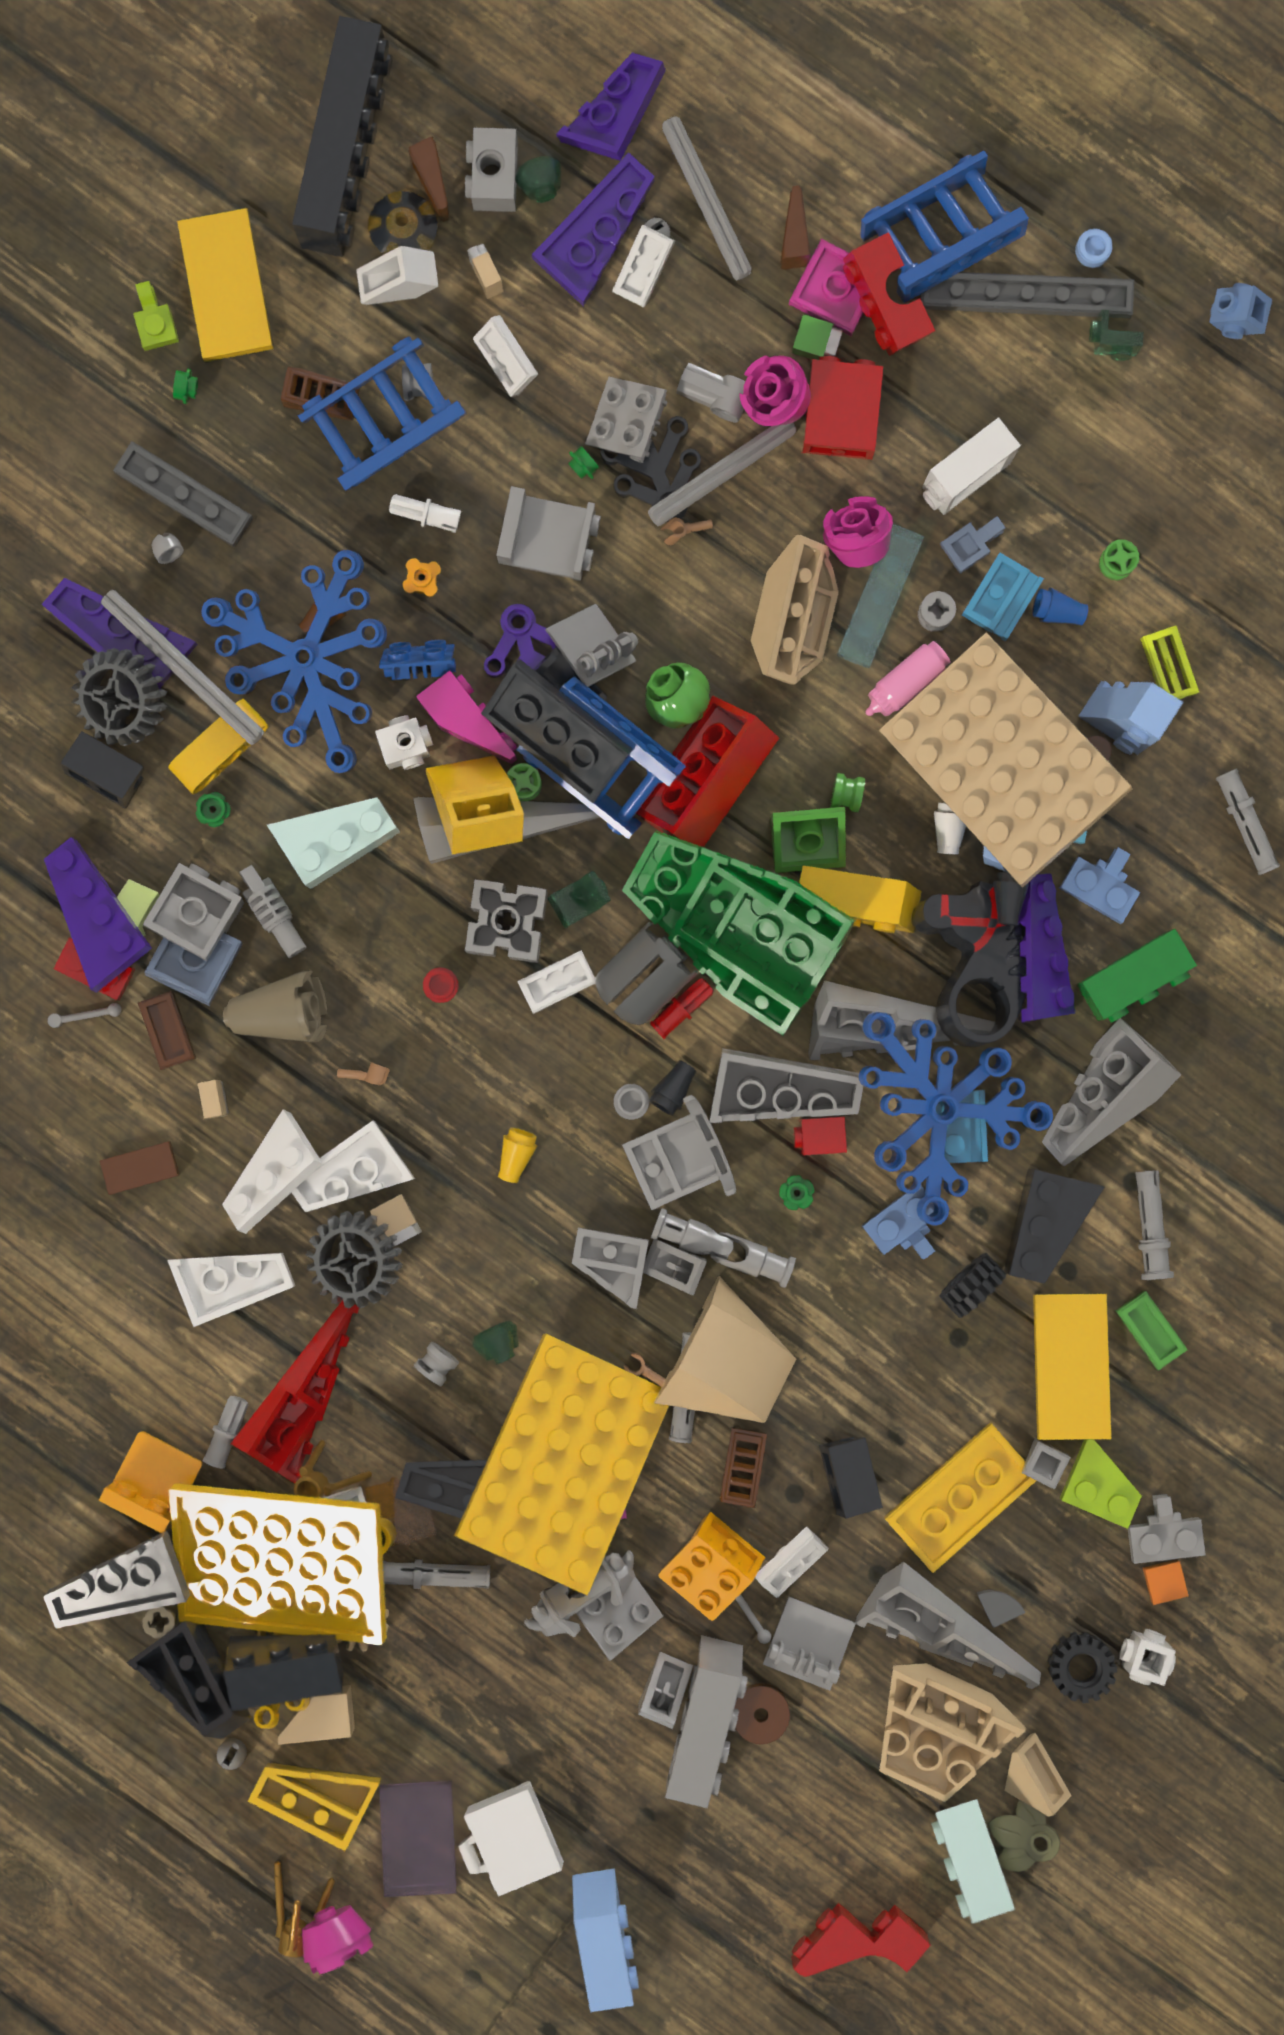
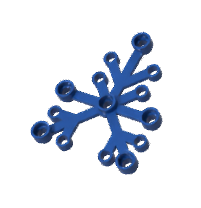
M343 550L335 555L332 563L335 574L328 589H326L324 583L325 573L322 568L309 565L303 569L301 579L306 586L310 587L318 610L305 639H300L293 643L267 630L259 609L260 598L253 590L243 589L237 593L235 599L236 605L245 612L247 619L233 613L231 604L221 598L208 599L203 604L201 611L202 617L208 625L215 627L228 626L241 633L235 636L222 635L217 638L215 650L220 656L232 657L238 650L258 643H262L286 655L253 668L246 666L232 667L225 677L226 686L234 694H248L254 690L258 681L290 670L281 692L275 693L271 699L272 708L276 712L288 713L295 706L294 698L304 678L308 687V693L293 725L284 730L283 740L290 747L302 746L306 742V731L316 712L329 748L326 754V763L336 773L352 770L356 765L357 756L352 747L343 744L330 706L348 714L351 721L356 724L369 722L372 717V709L366 703H356L324 687L318 672L336 680L342 689L353 690L360 684L361 678L359 673L355 669L343 668L325 659V657L359 645L377 648L383 645L387 639V629L381 621L365 619L358 625L356 631L320 643L331 617L352 609L363 610L370 603L368 592L362 588H353L349 590L346 596L341 597L348 580L358 578L364 569L362 557L350 550ZM344 558H349L352 562V566L348 571H343L341 568V561ZM311 570H316L319 575L315 583H311L308 580V574ZM357 592L362 593L364 597L363 603L359 606L353 603V595ZM249 593L253 598V602L249 607H246L242 599L245 594ZM214 605L220 609V615L216 619H213L210 615V609ZM369 626L375 629V637L372 640L366 639L364 635L365 629ZM226 639L232 643V649L228 653H225L222 649V643ZM302 650H306L309 653V660L305 664L299 660V653ZM348 672L354 676V682L350 686H347L343 681L344 675ZM238 673L244 678V683L240 687L234 684V676ZM281 696H285L288 699V706L285 709H281L278 705V699ZM359 706L363 707L366 711V716L362 720L357 719L355 716V710ZM294 729L300 733V740L297 743H293L290 740V733ZM337 752H341L345 757L344 763L340 766L334 761V756Z
M872 1012L864 1019V1034L869 1039L880 1042L904 1073L881 1071L877 1067L865 1066L859 1072L860 1083L864 1087L871 1089L878 1088L879 1086L916 1088L925 1099H907L894 1093H888L882 1097L880 1107L885 1114L897 1116L901 1113L923 1115L893 1142L885 1141L880 1143L874 1152L875 1162L884 1170L898 1171L906 1162V1150L932 1128L929 1156L912 1171L901 1172L896 1179V1184L899 1190L913 1194L919 1190L921 1183L926 1179L925 1196L917 1205V1214L925 1223L940 1225L947 1219L949 1214L947 1202L940 1198L942 1179L944 1180V1189L950 1195L960 1197L968 1190L967 1179L958 1175L944 1157L947 1126L954 1122L957 1117L985 1119L996 1133L995 1139L998 1146L1012 1150L1019 1145L1020 1134L1017 1130L1010 1128L1006 1121H1020L1029 1129L1042 1131L1047 1129L1052 1123V1109L1046 1103L1039 1101L1028 1102L1024 1107L1007 1106L1014 1099L1021 1098L1025 1093L1024 1082L1015 1077L1004 1079L1001 1083V1091L986 1104L961 1103L988 1076L1001 1077L1008 1073L1012 1060L1006 1050L997 1047L985 1049L980 1056L979 1065L951 1089L953 1066L957 1063L958 1056L953 1048L946 1046L938 1047L933 1053V1061L938 1066L935 1088L928 1079L932 1039L936 1035V1026L932 1021L918 1019L912 1025V1034L917 1039L914 1061L894 1036L895 1022L889 1014ZM878 1019L881 1027L878 1032L874 1033L872 1031V1023ZM923 1024H927L928 1033L922 1037L920 1027ZM947 1051L949 1053V1060L943 1064L941 1055ZM995 1055L996 1064L990 1067L988 1065L989 1058ZM870 1071H874L876 1078L873 1083L869 1084L866 1079L867 1074ZM1015 1082L1017 1084V1090L1014 1094L1011 1095L1009 1092V1086L1011 1083ZM892 1098H895L897 1106L894 1110L890 1111L888 1103ZM939 1102L944 1104V1111L941 1114L936 1112V1106ZM1036 1109L1038 1116L1034 1121H1031V1111ZM1010 1132L1012 1140L1009 1144H1005L1004 1136ZM890 1149L892 1157L889 1161L885 1162L883 1153ZM908 1176H912V1186L905 1188V1179ZM959 1179L960 1187L957 1191H953L952 1183ZM929 1203H933L934 1211L927 1215L926 1207Z

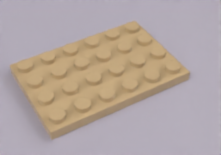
M987 632L879 730L1022 888L1133 790L1132 786Z

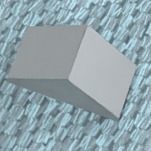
M654 1239L645 1260L643 1273L694 1295L707 1261L706 1258Z
M659 1652L638 1702V1715L672 1729L693 1665Z

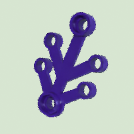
M513 604L504 610L501 616V627L504 634L493 654L484 661V669L486 674L492 678L501 677L506 669L504 661L516 641L521 654L519 659L532 669L546 656L534 651L530 637L551 646L552 650L556 647V644L546 632V628L536 623L535 615L528 606ZM522 617L525 620V625L522 628L513 627L512 621L514 618ZM495 660L499 661L501 669L498 672H491L488 669L489 663Z

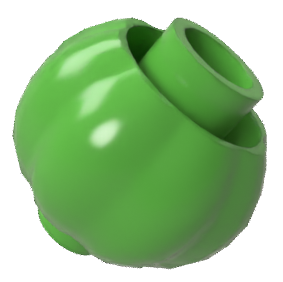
M677 662L657 669L650 677L646 686L645 705L647 713L656 722L672 729L683 728L689 724L696 723L702 718L709 705L710 688L706 676L699 669L686 663Z

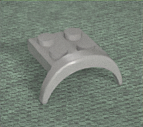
M692 1095L683 1098L690 1112L689 1115L622 1145L651 1210L718 1180L721 1181L727 1196L736 1193L734 1177L719 1139L711 1123H709V1119L702 1106Z

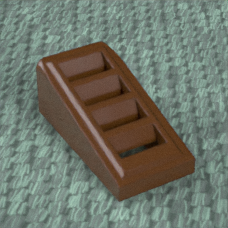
M433 136L410 146L408 152L410 162L440 221L445 222L449 220V208L436 142Z
M800 185L793 186L790 192L780 262L782 270L807 267V264H809L810 247L802 187Z
M288 366L281 402L286 408L304 411L302 405L309 401L312 385L318 386L316 396L320 395L324 399L326 388L332 389V393H334L349 382ZM297 382L303 383L300 397L294 396ZM359 388L358 390H356V393H357L358 396H359L360 388ZM346 402L343 409L337 408L338 403L325 410L330 417L349 421L354 419V415Z
M735 1427L731 1428L719 1495L720 1502L755 1508L767 1433ZM737 1440L756 1443L757 1450L736 1447ZM738 1455L755 1458L754 1465L736 1462L734 1457ZM732 1470L752 1473V1478L746 1479L732 1476ZM730 1485L750 1488L749 1494L729 1491Z

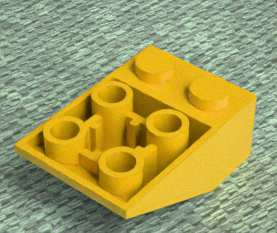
M495 755L426 768V774L452 855L522 841L524 813L515 787Z

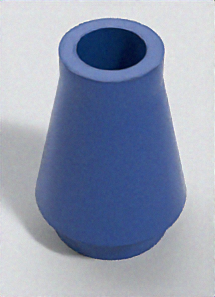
M1053 588L1048 590L1040 589L1034 600L1032 615L1039 618L1040 622L1069 623L1082 626L1087 618L1088 605L1080 603Z

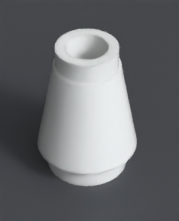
M938 802V809L934 811L937 853L959 854V847L962 843L966 825L946 803Z

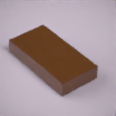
M173 991L138 1002L160 1070L196 1059Z
M171 1141L100 1160L109 1195L180 1176Z

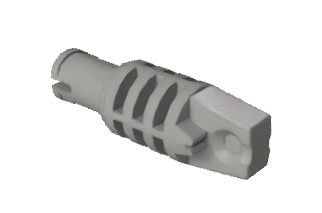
M252 865L240 871V875L248 887L247 890L242 892V895L264 930L274 934L288 958H292L305 950L306 945L291 923L293 919L292 912L270 877L261 880Z

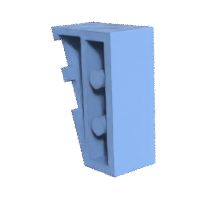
M1101 681L1078 717L1114 739V746L1130 755L1133 752L1138 755L1158 741L1183 703L1152 682H1131L1127 688H1123L1125 684L1122 682H1115L1112 687L1106 681Z
M615 1868L572 1875L574 1924L590 2012L634 2006L633 1990L639 1989L636 1966L630 1967L629 1959L634 1958L631 1935L625 1936L624 1928H628L626 1905H620Z

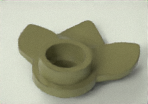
M1021 1800L1018 1801L1016 1815H1002L994 1818L989 1823L993 1837L1001 1846L1005 1847L998 1858L1000 1867L1016 1872L1026 1871L1036 1861L1046 1862L1053 1859L1059 1851V1836L1051 1826L1047 1825L1045 1814ZM1037 1837H1043L1047 1840L1048 1847L1041 1850L1036 1847L1035 1839Z

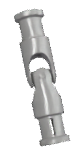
M661 1208L651 1238L655 1240L660 1237L679 1244V1249L693 1254H710L715 1262L751 1276L757 1277L762 1275L778 1281L783 1288L787 1286L796 1258L792 1256L788 1259L768 1252V1248L736 1235L722 1232L717 1234L708 1225L696 1220L689 1219L685 1221L669 1215L664 1208ZM733 1242L739 1243L745 1250V1259L741 1262L727 1260L733 1250Z

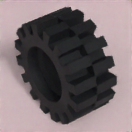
M984 1253L974 1259L970 1265L964 1267L947 1284L939 1296L958 1318H962L964 1315L969 1314L971 1310L977 1308L981 1302L983 1303L987 1299L986 1297L992 1294L996 1287L1000 1286L1007 1274L987 1253Z
M1072 1632L1069 1638L1062 1636L1059 1639L1061 1643L1058 1646L1054 1644L1051 1648L1053 1651L1052 1656H1048V1663L1050 1664L1048 1671L1052 1681L1064 1696L1067 1695L1070 1700L1075 1702L1077 1699L1081 1700L1082 1703H1089L1088 1699L1091 1698L1094 1701L1100 1700L1099 1695L1103 1692L1107 1695L1110 1692L1108 1686L1110 1683L1114 1685L1116 1681L1114 1673H1117V1666L1114 1663V1655L1100 1638L1095 1635L1091 1636L1088 1632H1082V1635ZM1088 1654L1094 1658L1096 1668L1090 1678L1077 1680L1070 1675L1069 1664L1076 1655Z

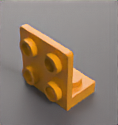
M140 1431L114 1481L105 1487L98 1501L163 1533L172 1526L169 1489L175 1483L193 1485L203 1466V1462L144 1431Z
M710 1511L702 1519L691 1540L665 1565L658 1576L708 1619L713 1621L753 1582L766 1557Z

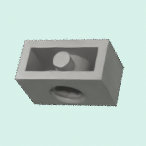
M473 128V141H467L466 161L467 163H472V176L466 175L465 196L472 199L474 211L516 212L518 152L516 129ZM488 165H496L500 168L494 175H487L482 172Z

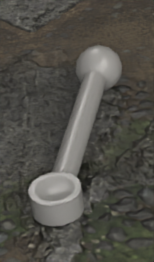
M112 1003L107 1008L70 1015L51 1014L48 1017V1024L50 1027L58 1028L63 1023L103 1015L116 1017L120 1015L122 1009L118 1003Z
M740 1594L736 1601L757 1631L758 1641L762 1644L769 1643L771 1633L763 1629Z

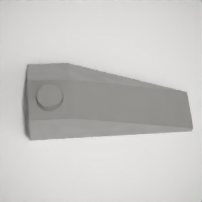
M1121 1018L1095 1044L1090 1053L1093 1056L1092 1061L1084 1075L1079 1073L1074 1082L1077 1085L1069 1103L1061 1106L1042 1141L1063 1166H1066L1155 1103L1181 1076L1178 1070L1158 1050Z

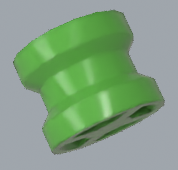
M1116 540L1110 543L1099 558V567L1102 574L1111 580L1126 578L1137 567L1139 562L1137 547L1127 540Z
M520 763L513 766L507 773L515 787L519 801H531L539 795L542 789V781L539 772L533 766Z
M837 773L830 808L844 806L848 807L851 812L858 813L862 802L865 778L849 779L845 774Z

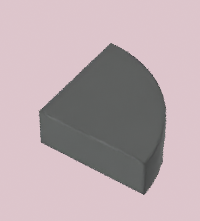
M990 1589L976 1593L993 1628L1026 1613L1020 1603L1009 1594Z

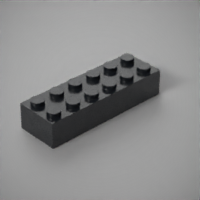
M339 16L292 222L302 249L343 257L345 246L350 247L352 244L354 225H351L353 212H359L362 192L358 190L360 179H366L368 174L369 157L366 156L368 144L373 145L377 134V123L374 122L376 110H382L385 98V89L381 88L384 76L389 77L392 68L393 57L391 54H388L389 40L385 39L381 24Z

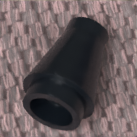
M997 873V881L993 882L998 916L997 924L1018 926L1029 884L1022 888L1010 873Z
M679 1060L676 1066L651 1090L653 1095L649 1101L659 1110L673 1116L676 1110L682 1109L683 1098L686 1097L697 1071L689 1064Z

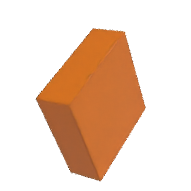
M1178 1559L1143 1567L1153 1605L1189 1597Z

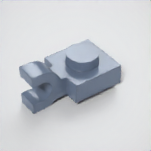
M998 516L977 531L970 522L942 541L940 546L961 574L990 554L986 543L1003 534L1005 526Z

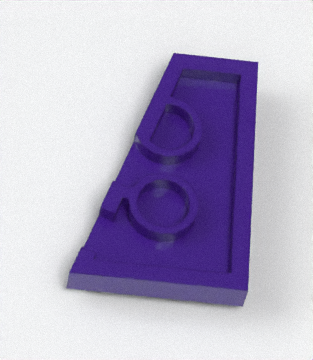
M631 53L603 83L604 89L591 103L586 101L578 110L580 115L569 127L564 125L557 132L556 135L559 141L621 161L666 71L663 62Z

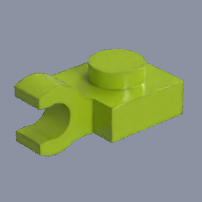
M150 281L135 284L143 311L133 314L143 349L147 351L179 342L168 304L158 306L156 294Z

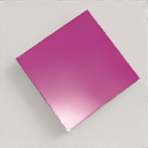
M821 239L789 300V305L814 318L833 323V327L842 329V332L852 336L863 311L859 304L861 296L855 284L852 285L847 280L843 269L845 264L843 258L849 252Z

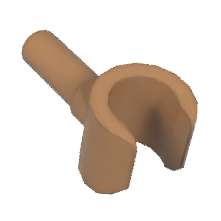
M672 518L661 530L670 529L674 533L664 541L667 545H674L685 534L711 529L713 524L711 520L684 523L679 518Z
M371 1062L367 1073L359 1070L338 1069L337 1077L359 1079L371 1084L383 1085L387 1080L390 1069Z
M631 1353L630 1355L639 1359L642 1365L638 1370H631L628 1366L624 1365L625 1370L636 1376L642 1375L662 1387L666 1379L646 1366L642 1355Z

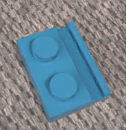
M1000 552L962 613V616L988 632H993L1006 642L1044 578L1034 575L1029 569Z
M985 1090L972 1091L961 1103L985 1104ZM943 1102L937 1104V1114H941L944 1111ZM957 1117L954 1122L947 1126L944 1157L949 1163L988 1162L985 1119Z

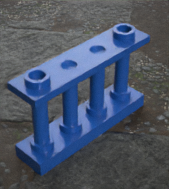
M985 151L975 156L968 155L963 157L952 169L884 207L877 206L871 209L861 220L860 237L863 241L875 235L880 237L889 232L904 263V266L900 268L901 273L898 276L897 294L903 303L915 298L1026 234L1029 217L1023 208L1019 207L1011 213L1004 211L982 177L985 174L988 157ZM968 183L993 219L991 224L980 230L979 228L974 229L951 194ZM937 200L962 236L961 241L950 247L942 244L921 209ZM907 217L932 254L931 258L920 264L912 262L890 228Z
M410 336L406 337L392 347L394 354L325 399L318 395L302 405L305 412L298 415L300 421L307 423L314 418L342 462L343 467L341 469L344 474L337 479L345 491L351 490L467 415L459 401L451 404L449 399H444L416 354V351L425 346L419 338L412 341ZM402 360L406 363L433 407L431 412L434 416L424 423H421L419 418L415 420L385 372ZM372 380L375 381L403 426L401 431L404 435L393 443L389 438L385 439L356 393V390ZM342 399H344L373 445L371 450L374 455L363 462L359 457L355 458L325 411Z
M573 677L559 691L633 749L594 803L590 802L522 746L519 745L517 751L523 755L524 760L529 765L544 771L607 822V826L614 833L624 835L629 839L642 825L634 815L658 783H664L669 787L685 769L686 765L576 677ZM631 760H636L647 769V775L624 806L621 807L607 796L606 793Z

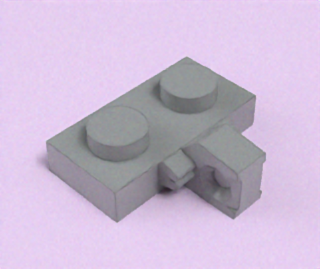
M1167 1494L1152 1495L1154 1515L1147 1516V1523L1129 1525L1128 1537L1131 1561L1134 1564L1206 1555L1201 1519L1199 1517L1181 1519L1179 1512L1173 1513L1171 1497L1167 1496Z

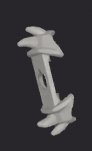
M629 1550L622 1558L618 1553L604 1556L588 1596L585 1595L582 1598L572 1597L569 1599L567 1594L570 1593V1588L560 1583L552 1588H545L540 1593L541 1600L537 1606L532 1607L531 1613L534 1617L525 1620L524 1624L534 1631H541L545 1636L568 1633L575 1637L580 1632V1625L568 1621V1619L576 1612L611 1591V1603L614 1606L624 1604L622 1596L635 1577L633 1553Z

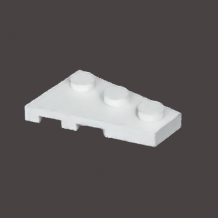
M282 1110L222 1204L236 1229L246 1234L323 1164L290 1112Z
M371 1121L322 1156L320 1160L323 1164L291 1193L303 1210L308 1212L415 1178L375 1121Z
M283 1253L167 1260L193 1327L296 1286Z

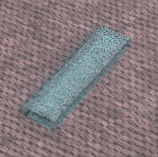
M893 524L889 551L873 566L837 656L868 669L870 668L924 536Z

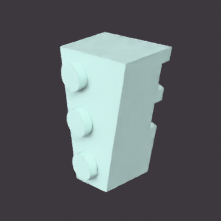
M377 797L267 825L304 885L310 889L400 833L382 802Z
M977 1799L935 1813L937 1821L932 1822L931 1825L938 1845L942 1843L946 1845L949 1858L943 1860L950 1881L956 1879L958 1881L962 1894L957 1895L956 1899L963 1918L969 1916L971 1923H976L1014 1910L1015 1908Z

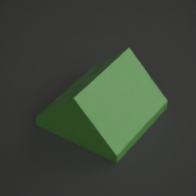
M845 807L772 813L770 824L775 873L802 871L803 866L822 869L846 867Z

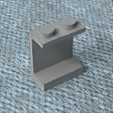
M511 486L496 555L498 563L581 580L583 570L590 571L594 550L588 549L590 536L597 537L601 516L595 515V503L588 502L587 508L529 497L526 496L525 489Z

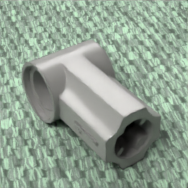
M688 363L681 376L677 394L710 407L712 413L724 420L738 422L744 411L739 394H743L745 381L731 375L721 377Z

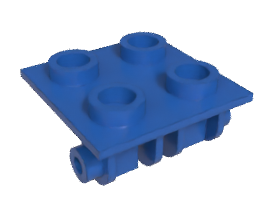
M430 640L425 642V646L411 647L409 642L392 643L389 645V648L384 649L379 669L384 668L385 677H392V680L410 679L411 666L413 679L418 678L417 666H423L424 678H428V665H430L431 677H442L448 671L456 673L455 658H453L455 644H446L445 640Z

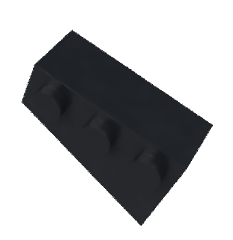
M1028 1168L1004 1272L1011 1276L1045 1284L1105 1187Z
M487 1460L406 1462L395 1498L462 1518Z
M184 1621L127 1662L150 1682L149 1685L157 1692H161L173 1704L172 1707L203 1737L223 1739L252 1719L248 1709L232 1711L224 1676L225 1665L204 1625Z
M336 1635L230 1636L224 1667V1676L232 1711L342 1692L344 1673Z

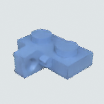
M1119 847L1117 850L1114 849L1107 863L1099 859L1095 866L1081 857H1077L1059 889L1119 924L1124 922L1141 893L1124 883L1128 875L1121 870L1131 854Z
M922 1186L913 1194L904 1193L861 1225L883 1255L899 1243L904 1250L912 1245L923 1260L935 1252L924 1237L931 1230L917 1214V1205L925 1196V1190ZM933 1203L927 1205L925 1210L927 1215L934 1211Z

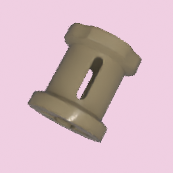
M173 1604L149 1609L142 1620L145 1633L151 1635L154 1639H160L176 1628L180 1622L178 1605ZM159 1612L161 1617H168L169 1619L165 1625L162 1621H156L155 1619Z

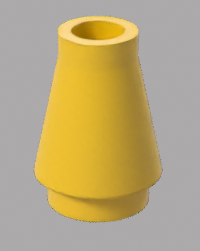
M510 1128L508 1135L503 1136L501 1164L498 1174L500 1179L511 1183H518L522 1172L538 1147L535 1144L536 1135L522 1129Z

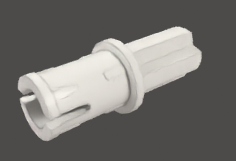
M393 495L389 506V512L392 514L421 521L422 527H425L426 524L454 533L457 531L461 516V510L431 503V499H427L425 503L400 495Z

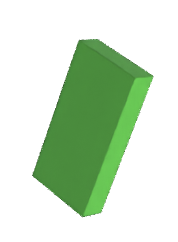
M1143 1290L1115 1310L1157 1370L1162 1369L1188 1350L1147 1291Z

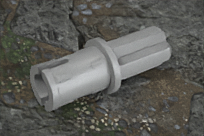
M230 1396L228 1398L218 1425H214L212 1428L215 1433L203 1458V1462L220 1469L225 1468V1463L232 1448L231 1442L238 1435L239 1428L249 1406L245 1399L237 1396Z

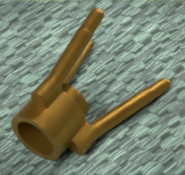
M320 1440L306 1465L299 1470L301 1478L294 1485V1495L323 1498L326 1495L330 1496L338 1490L371 1478L372 1472L367 1471L330 1484L324 1474L313 1471V1467L326 1445L324 1440Z
M276 1861L274 1863L277 1915L275 1936L280 1939L278 1951L287 1957H303L302 1928L307 1925V1922L300 1919L301 1901L296 1900L293 1906L292 1918L287 1920L285 1924L281 1863ZM333 1878L328 1880L315 1914L326 1908L335 1884Z

